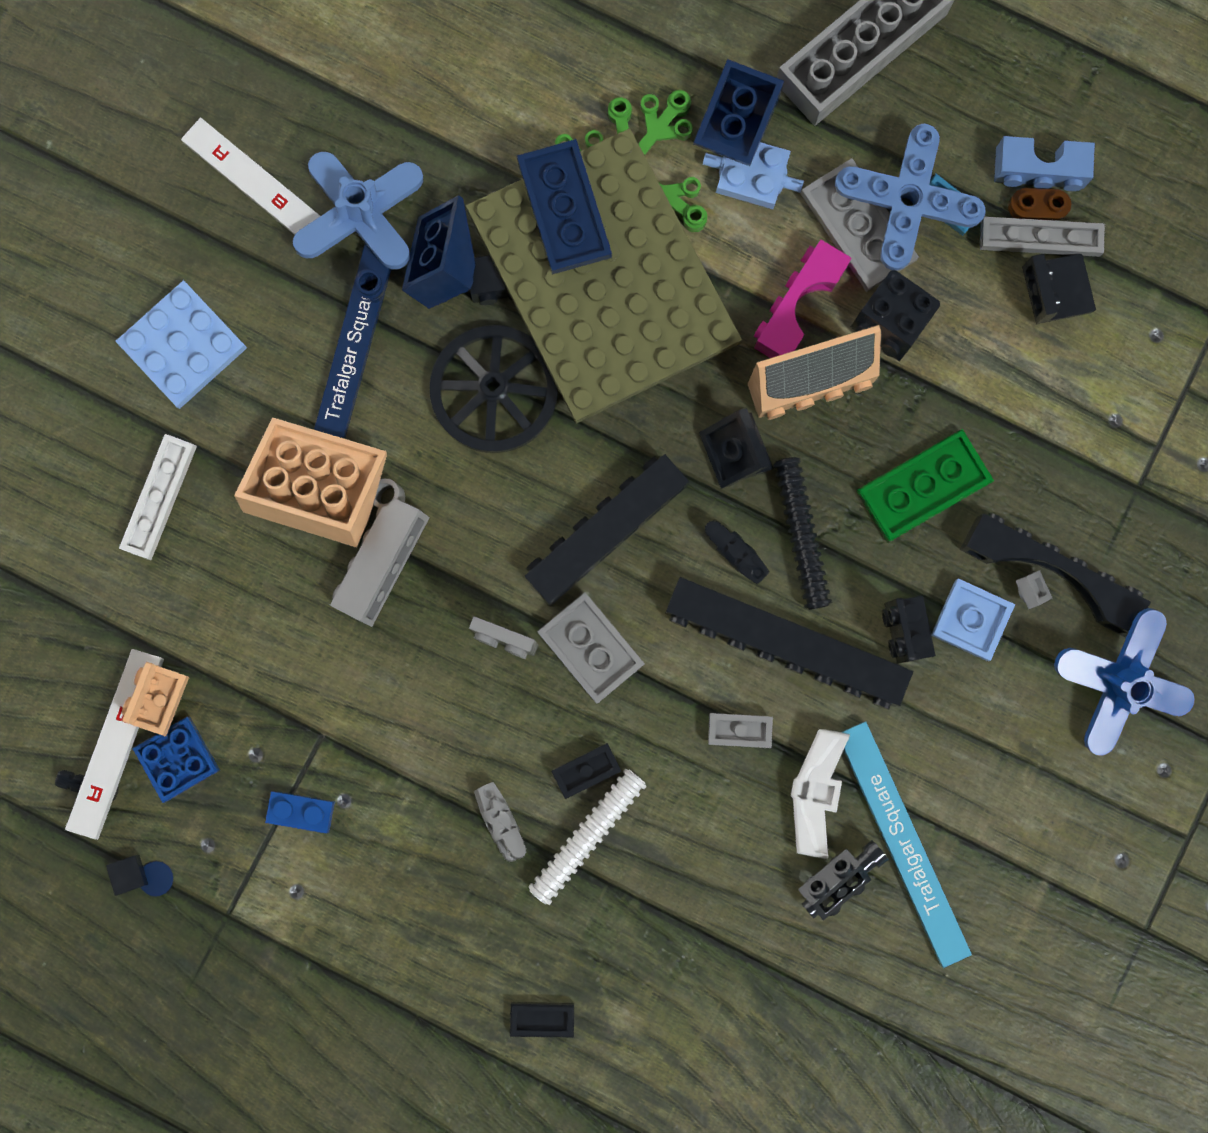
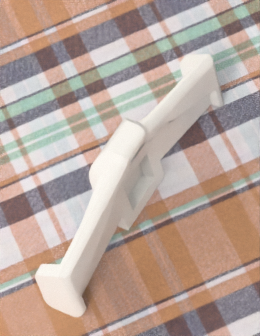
M819 729L802 768L793 781L791 797L793 798L798 854L828 859L825 810L837 813L842 780L833 779L831 776L850 734Z

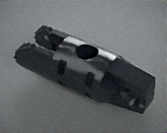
M715 520L707 523L704 530L707 536L710 537L709 539L718 547L716 551L727 559L737 572L743 574L756 585L769 574L770 570L756 551L745 543L736 531L731 533L724 525Z

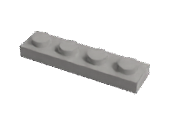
M984 217L980 228V250L1062 255L1082 254L1083 256L1100 257L1104 253L1105 224Z

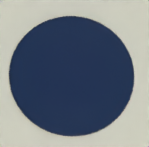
M159 861L150 862L143 868L148 885L141 887V889L150 896H161L168 892L173 884V873L170 867Z

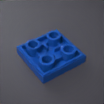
M186 717L170 726L166 737L156 734L132 748L162 803L171 800L220 771L191 717Z

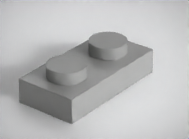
M709 713L708 745L771 748L773 717Z

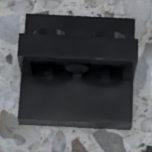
M747 408L737 410L699 432L721 489L730 487L745 478L764 474L774 469L752 412L749 413Z

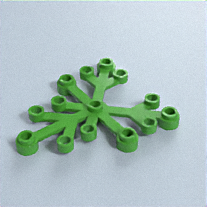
M683 90L673 91L668 96L667 108L658 119V98L655 95L647 94L641 99V111L645 115L647 133L638 144L644 155L647 154L656 141L669 139L684 141L691 137L693 126L690 121L681 119L674 126H669L675 117L681 118L689 113L691 98L687 92ZM622 97L615 98L609 103L608 117L612 123L616 124L617 134L629 129L628 121L632 115L631 103ZM682 98L685 102L682 105H678L674 100ZM651 101L655 106L649 109L644 104ZM617 105H622L625 107V110L617 112L614 108ZM685 126L689 131L682 134L678 131V128ZM592 130L586 134L585 145L587 148L593 146L589 143V139L592 137L598 138L599 142L603 141V136L599 131ZM561 134L556 138L555 145L562 141L568 142L573 139L567 134ZM688 177L683 183L670 185L659 183L672 208L683 216L684 227L690 232L703 230L707 223L706 210L699 205L690 206L679 198L681 196L688 198L698 196L701 188L700 181L695 177ZM694 184L697 189L695 191H688L686 186ZM694 212L699 213L701 216L697 221L692 220L690 217Z

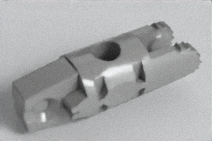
M494 782L475 790L474 793L481 816L494 843L496 842L500 853L503 854L504 860L512 862L523 858L527 852L524 841L519 833L520 829L506 800Z

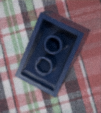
M727 59L693 145L750 166L778 103L784 81Z
M459 195L419 216L417 220L402 291L430 309L467 292L473 284L475 259L464 200Z

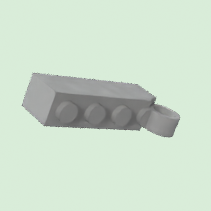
M381 479L373 503L378 508L376 519L371 529L365 532L362 538V546L357 555L350 560L347 574L342 583L334 590L333 600L330 606L371 627L376 621L430 518L419 509L404 503L405 492L403 488L391 479ZM389 488H394L393 499L389 503L382 504L381 496L383 492Z

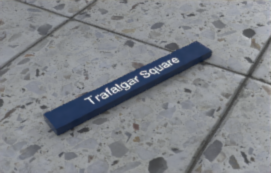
M365 243L357 275L365 269L379 271L385 279V295L391 269L385 267ZM354 285L314 428L316 431L343 439L347 435L383 302L382 299L377 303H373L361 297L356 292Z

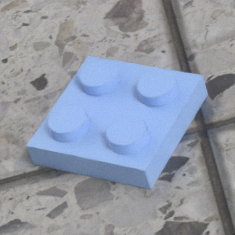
M958 578L951 588L931 636L985 661H991L1015 604Z

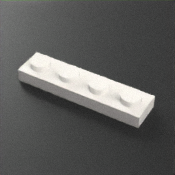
M167 434L164 435L119 549L152 560L196 450V445Z

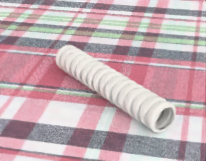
M625 769L623 771L625 775L622 778L620 776L617 778L618 783L616 785H611V792L604 794L606 798L598 801L600 805L597 808L593 807L592 815L585 817L587 821L579 824L581 828L578 831L574 830L573 838L569 837L566 840L568 844L560 847L562 851L559 854L555 853V860H550L547 863L549 867L541 870V877L536 876V883H531L528 886L529 891L542 903L548 905L552 903L551 898L553 896L557 897V890L565 887L563 883L571 880V873L576 874V867L584 864L582 860L584 858L588 859L590 850L594 851L596 849L595 844L603 841L601 838L603 834L608 835V828L615 826L614 821L621 819L620 814L622 811L626 812L628 810L626 806L628 804L632 805L634 803L632 799L635 796H640V789L647 787L645 782L631 770Z

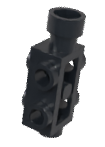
M873 840L862 848L863 852L856 858L845 849L841 854L832 858L828 865L815 876L810 877L798 889L805 898L802 906L813 919L819 915L824 921L828 916L838 914L841 910V905L852 896L860 895L864 891L865 885L871 881L867 873L876 866L880 868L889 860ZM858 882L855 886L850 887L852 883ZM830 902H833L830 907H827Z

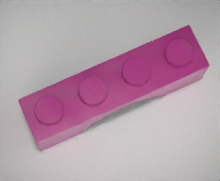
M821 239L815 248L810 245L801 259V262L805 264L800 273L794 270L785 287L789 288V291L784 298L778 296L769 311L773 313L772 318L768 323L762 321L753 337L758 340L754 349L769 358L795 351L805 335L796 320V303L810 292H832L852 258Z

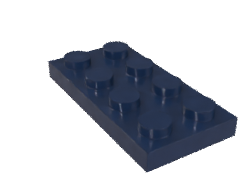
M577 140L517 155V162L552 275L612 258V251Z

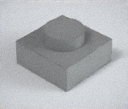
M1040 570L1016 580L1019 595L1026 603L1028 609L1053 599Z

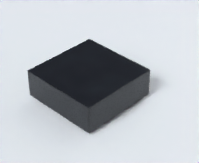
M134 855L106 865L115 896L148 885L140 855Z

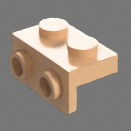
M146 662L144 668L141 667L136 673L134 679L136 688L132 698L128 697L122 709V715H124L123 722L166 737L189 677Z

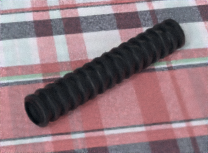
M789 457L776 461L773 467L778 470L775 476L780 479V482L777 483L778 487L782 488L779 494L784 498L781 503L782 506L786 507V510L783 512L784 515L788 516L786 524L790 525L788 534H792L790 543H794L792 552H796L794 561L798 562L799 565L796 567V571H800L798 580L802 581L803 584L800 586V589L804 590L805 593L802 595V598L806 599L807 602L804 607L808 610L830 606L832 599H828L830 590H826L825 586L828 584V581L824 580L823 577L826 575V572L822 571L821 568L824 563L819 559L822 554L817 550L820 545L819 542L815 541V538L818 536L817 533L813 532L815 524L811 523L813 514H809L811 505H807L809 496L805 495V491H807V487L803 486L805 478L801 477L800 474L803 472V469L798 465L801 463V460L797 457Z

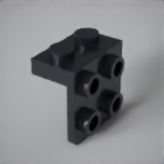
M891 270L850 327L858 332L879 325L881 330L880 348L882 352L900 362L939 309L940 301L898 271Z

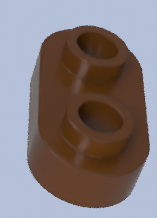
M1023 188L1016 191L1008 203V210L1011 216L1016 219L1061 221L1071 209L1069 195L1059 189ZM1022 199L1029 200L1031 206H1025L1022 203ZM1052 200H1057L1061 207H1055Z

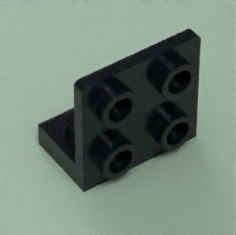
M1044 254L1032 256L1022 266L1036 324L1086 315L1096 310L1082 254L1046 260Z
M923 595L907 599L902 597L884 603L885 609H882V619L884 626L890 628L892 638L888 640L889 652L892 658H896L897 664L936 656Z

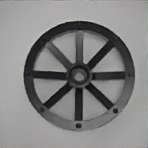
M481 326L457 336L440 353L431 373L430 400L439 423L458 443L480 452L503 453L530 443L548 425L557 404L558 388L532 337L520 330L507 326ZM493 338L490 371L486 372L468 353L465 347L480 340ZM503 339L518 343L530 351L504 372H499ZM457 354L479 377V381L443 380V376L450 361ZM535 360H538L545 373L547 387L508 383V381ZM491 382L499 384V387L494 392L488 389V385ZM441 391H479L453 418L450 419L443 406ZM508 393L546 398L544 407L533 424L528 421L508 397ZM486 401L485 440L468 435L459 429L458 426ZM501 403L524 432L512 438L495 441L497 404Z

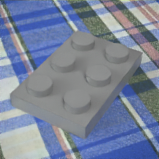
M586 592L537 631L596 704L645 665Z
M473 617L469 627L475 633L474 638L494 648H497L498 643L506 645L504 650L523 659H526L527 654L534 656L536 653L537 642L524 635L477 617Z

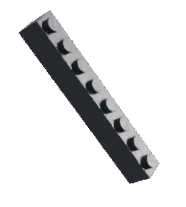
M682 577L678 579L665 612L666 615L670 616L669 621L686 628L689 623L699 627L698 633L711 639H715L717 635L728 639L727 645L735 649L744 651L745 647L757 651L756 657L773 663L774 659H778L786 663L784 668L801 675L805 670L815 674L813 680L827 686H831L833 682L844 686V693L857 698L864 694L873 698L872 704L887 710L891 706H901L914 672Z

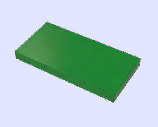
M961 429L862 486L856 492L885 540L889 543L992 483L994 479L964 430Z

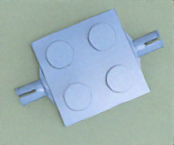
M760 143L750 166L707 152L702 164L720 169V180L716 193L770 209H774L777 196L783 188L800 193L804 180L787 176V162L791 151L765 143Z

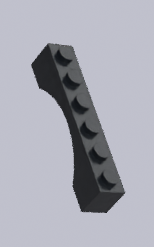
M992 513L976 517L960 548L961 551L986 564L1001 561H1019L1038 565L1054 572L1080 593L1091 609L1097 623L1123 637L1128 635L1137 614L1147 609L1151 601L1142 597L1143 593L1138 589L1130 586L1124 588L1116 584V579L1105 572L1098 571L1096 573L1088 569V564L1079 558L1070 557L1069 559L1059 553L1060 549L1047 542L1041 544L1031 539L1033 536L1031 533L1017 527L1015 530L1004 524L1005 520Z

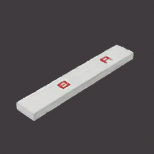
M201 117L182 137L181 141L294 235L300 229L320 217L318 213Z
M131 650L65 830L92 839H99L139 727L123 722L124 715H122L124 703L128 697L132 698L136 688L134 679L137 671L141 667L144 668L146 662L161 667L164 661L163 658L138 650Z

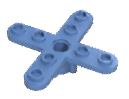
M929 124L917 125L910 132L899 177L849 166L843 168L835 179L836 190L841 196L889 209L890 215L880 258L885 267L891 270H901L909 264L913 255L921 217L962 227H974L985 216V206L979 198L929 185L939 145L938 131ZM901 198L909 199L913 206L905 205Z
M328 152L314 154L308 163L309 172L335 207L295 234L293 246L296 253L303 258L317 257L356 231L385 267L389 269L404 267L410 258L409 248L382 213L422 186L423 173L420 167L411 162L402 163L375 181L369 179L363 182L354 180L333 154Z

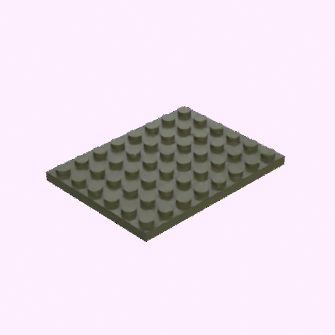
M630 128L580 151L612 251V258L552 275L523 179L466 205V210L576 424L742 342L736 327Z

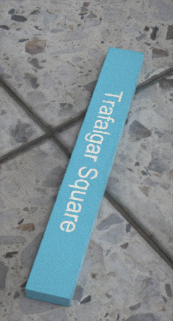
M862 722L842 731V733L850 734L843 751L941 967L945 968L971 956V951L867 722Z

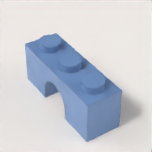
M1004 136L996 147L994 182H1002L1005 186L1009 187L1028 184L1034 185L1037 189H1048L1055 186L1064 187L1066 191H1079L1084 189L1093 179L1095 143L1064 141L1055 152V162L1046 163L1035 155L1034 138Z

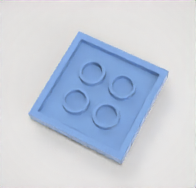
M184 280L116 340L117 344L179 409L247 349Z

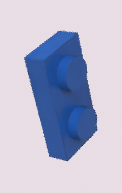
M271 791L265 823L327 834L330 831L335 802Z

